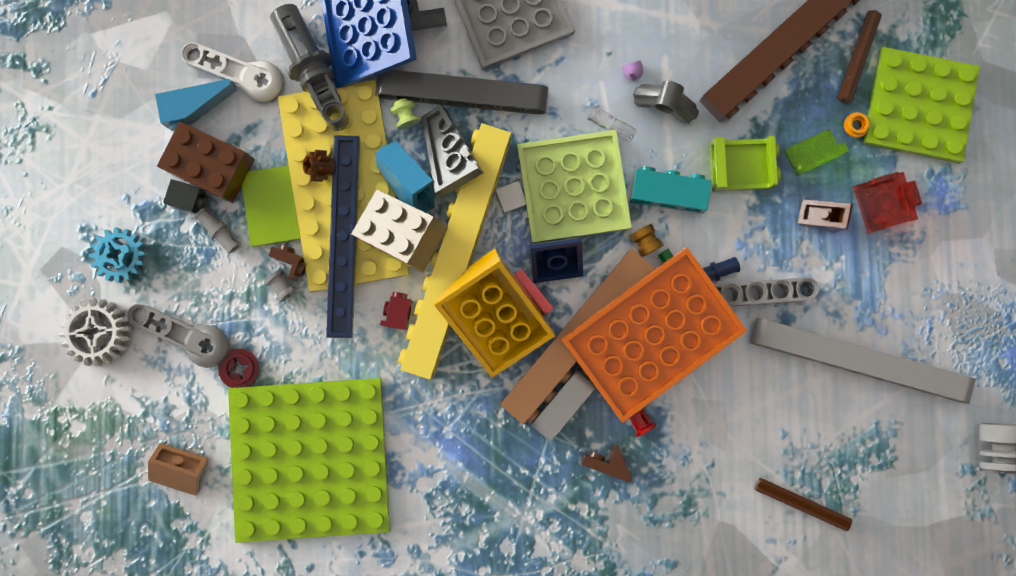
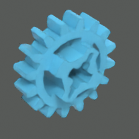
M114 227L113 233L110 230H104V238L97 235L96 239L99 243L97 245L91 244L90 246L95 249V253L89 254L90 258L95 259L91 267L99 268L96 274L102 277L105 276L107 281L112 282L115 279V282L123 283V278L129 281L133 280L132 273L140 275L139 265L146 266V263L141 261L142 257L148 256V253L141 251L146 244L137 242L140 236L137 234L131 235L132 231L124 229L122 232L118 227ZM118 239H125L130 244L122 245ZM108 266H115V269H118L119 272L111 271Z

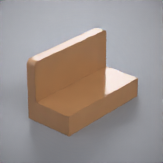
M159 443L148 461V480L188 494L197 495L199 479L208 465V458Z

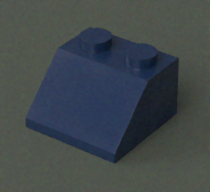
M576 237L528 244L533 283L583 277L581 238Z

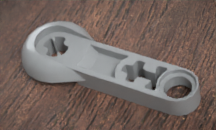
M134 304L127 311V319L130 324L181 347L190 360L200 367H215L223 362L228 354V338L224 331L216 326H191L142 304ZM142 308L146 312V318L143 322L138 323L134 318V314L138 309ZM153 319L160 322L165 321L168 328L167 330L160 331L161 328L151 324ZM209 339H210V340H211L210 345L213 346V350H212V351L207 350V354H206V353H205V349H206V348L203 347V343H204V342H207V343H208V342H209Z

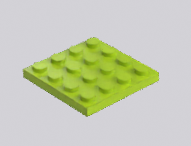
M882 47L879 49L867 116L869 127L864 135L862 144L959 164L964 162L980 66Z

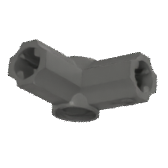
M663 81L662 85L641 84L634 89V104L638 107L656 108L662 112L672 114L684 124H690L699 114L696 104L683 94L684 87L676 82Z

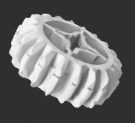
M90 298L89 302L79 301V307H70L73 314L66 313L64 315L68 322L60 324L62 328H65V333H60L59 336L66 338V341L61 346L63 348L70 347L66 354L68 356L75 355V362L81 363L83 361L85 366L94 364V366L99 367L102 366L103 362L105 364L112 363V357L114 359L120 358L118 350L126 351L127 347L123 342L130 341L131 338L125 336V332H129L132 329L124 325L128 322L127 317H121L124 310L122 308L116 309V303H108L107 299L103 298L99 301L96 298ZM100 312L109 318L112 327H107L104 324L103 318L100 317ZM86 318L84 327L80 328L81 323ZM97 329L105 330L104 332H98V334H94V336L91 334H87L96 331ZM109 336H112L111 341H110L109 344L105 347V341H106V339H107ZM80 338L86 339L88 347H91V352L82 345Z

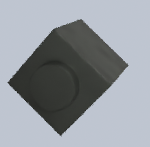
M171 179L163 203L170 207L196 214L199 210L205 208L207 192L199 187Z

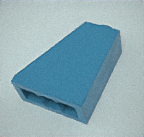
M396 140L382 146L375 153L377 168L399 200L425 213L435 208L433 180Z

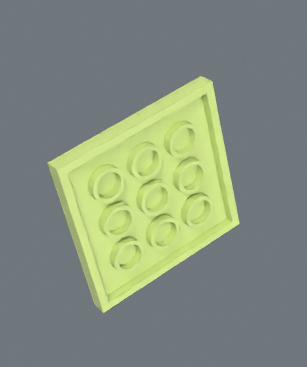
M616 130L517 144L532 244L629 230L632 228Z

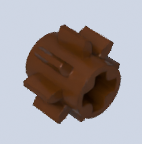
M315 149V152H309V155L305 156L303 171L305 174L311 175V181L322 182L323 180H328V176L334 173L335 162L332 157L327 156L326 150Z

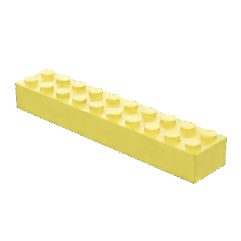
M481 123L479 130H474L471 139L472 154L484 173L455 189L456 202L451 201L447 211L448 229L440 242V250L435 251L430 265L434 269L432 275H427L422 289L426 293L424 299H419L414 314L418 317L415 325L410 324L406 339L410 341L407 350L402 349L398 364L402 365L400 370L429 380L434 379L451 327L434 306V302L471 266L511 144V132Z

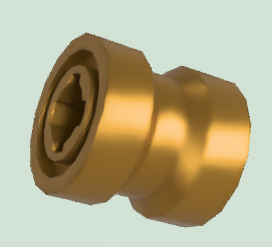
M652 223L630 235L632 241L637 243L639 247L638 252L641 257L664 246L661 239L655 236V229Z

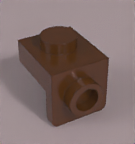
M280 245L279 249L271 247L269 257L292 265L288 279L297 282L299 277H303L306 270L304 257L294 254L295 249L285 245Z

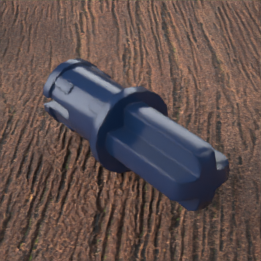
M732 257L716 264L711 262L703 270L711 281L715 280L717 282L720 281L721 277L740 272V264L736 257Z

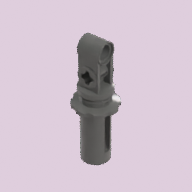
M285 4L276 8L271 13L270 20L292 62L287 73L289 78L300 82L302 90L310 93L318 111H320L331 130H344L349 124V117L332 82L335 78L333 71L329 68L333 60L332 55L325 52V50L318 49L295 4ZM297 29L308 51L307 54L300 56L288 31ZM334 113H341L338 119H330Z

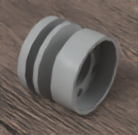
M980 423L979 441L992 444V449L979 451V455L992 457V460H980V468L996 473L1016 474V424Z

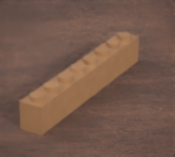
M631 248L503 399L500 405L523 425L526 421L531 423L540 413L537 410L543 401L547 404L556 394V391L553 390L559 382L564 384L572 375L571 367L578 363L561 338L650 274L654 267Z

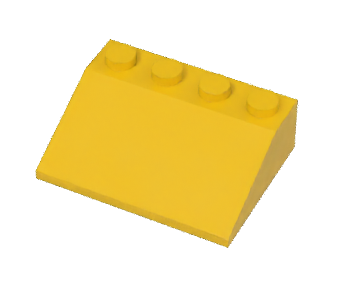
M496 249L475 261L434 302V306L491 378L555 337V333L547 318Z

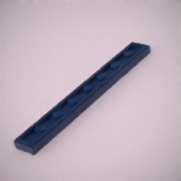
M334 135L333 160L335 162V169L332 174L326 337L353 338L357 238L351 233L357 224L360 136Z

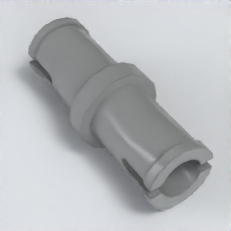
M208 207L202 208L196 213L194 218L209 232V237L216 239L228 254L233 253L240 247L241 243L226 229L227 225L224 222H220L210 212Z

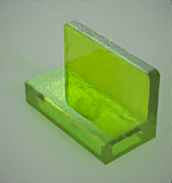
M827 129L787 148L785 154L798 177L842 156L849 150L845 142L837 145L831 131Z

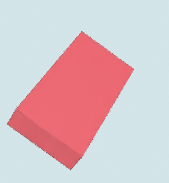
M520 269L514 275L543 314H548L553 309V306L525 272Z

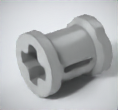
M283 269L274 272L264 281V284L270 286L277 295L279 303L290 298L298 290L296 286H292L286 279Z

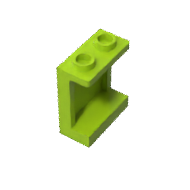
M769 136L766 139L725 140V137H715L710 142L712 192L768 190L776 187L781 180L780 167H777L776 158L779 157L780 148L779 143H775V136Z

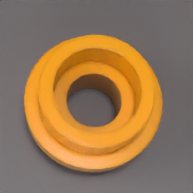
M852 113L845 119L844 129L849 136L858 138L867 133L869 119L864 114ZM853 122L859 124L858 130L853 128Z

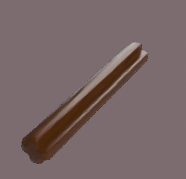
M869 10L866 14L837 99L842 103H851L882 17L881 13L877 10Z
M759 478L756 483L755 490L844 531H849L853 521L849 517L765 479Z

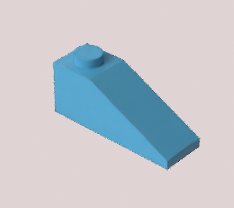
M230 79L155 94L160 123L172 131H175L179 121L187 125L193 124L234 93L236 85Z

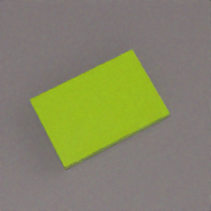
M289 165L249 171L242 184L250 246L258 247L301 240Z

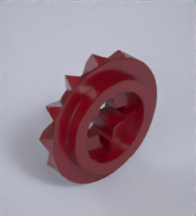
M232 349L228 351L227 356L218 366L220 379L230 388L248 387L255 382L260 373L259 361L252 352L246 349ZM237 361H239L240 365H249L243 370L242 376L239 373H230V371L237 367Z

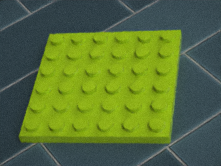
M382 378L228 388L235 543L390 532Z

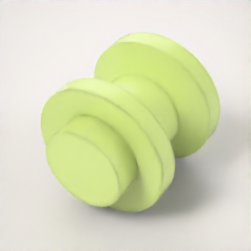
M403 98L393 103L394 106L390 111L392 115H397L399 118V122L396 124L398 130L412 127L421 121L419 116H413L412 109L415 107L413 101Z

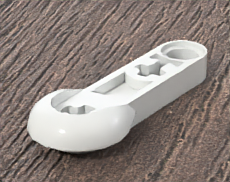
M193 42L187 43L182 48V59L189 66L224 80L230 79L254 101H271L282 90L284 82L282 73L271 62H244ZM192 49L200 51V57L196 61L188 60V53ZM208 57L209 60L217 62L219 59L222 66H216L214 69V66L207 62L206 58ZM262 76H265L268 84L266 86L262 84L263 87H260L257 80L259 78L263 79Z

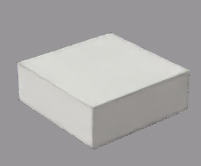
M519 181L495 190L504 214L526 206L525 196Z

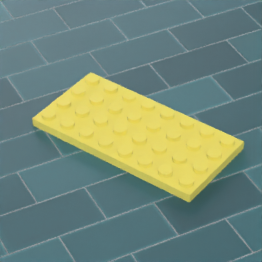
M376 80L336 88L341 98L340 101L349 117V124L342 131H333L328 127L310 93L301 92L277 96L304 263H306L308 287L311 293L328 290L332 175L328 176V180H323L322 182L311 181V175H307L303 171L305 156L309 155V152H315L316 149L326 150L327 156L333 158L334 135L360 136L357 223L376 190L396 198V194L378 170L375 153L382 146L387 145L379 95L375 96ZM334 113L330 119H338L341 113ZM357 238L355 285L410 275L408 265L367 245Z

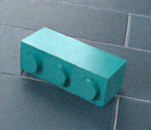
M647 166L636 169L633 174L629 203L701 214L708 210L712 180L705 179L704 175L690 174V177L681 176L680 172L674 170H666L665 173L655 172V168Z

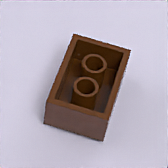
M179 121L156 167L233 204L255 159L245 151Z

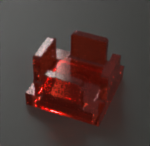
M904 172L880 176L853 186L867 234L918 220L915 207L922 205V200L915 180L907 183Z

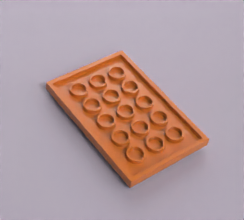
M685 247L565 335L561 340L620 421L624 423L747 332V330L688 247Z

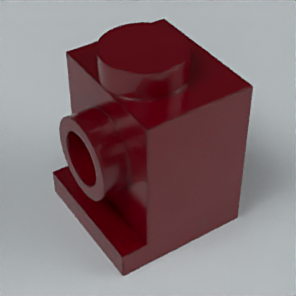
M393 292L392 296H390V301H385L383 316H387L386 321L381 320V326L408 330L413 303L411 299H407L408 294Z

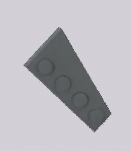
M440 105L421 117L436 194L443 197L484 173L447 109Z

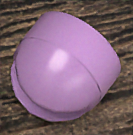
M641 60L622 67L624 75L629 80L635 81L636 78L640 79L643 74Z

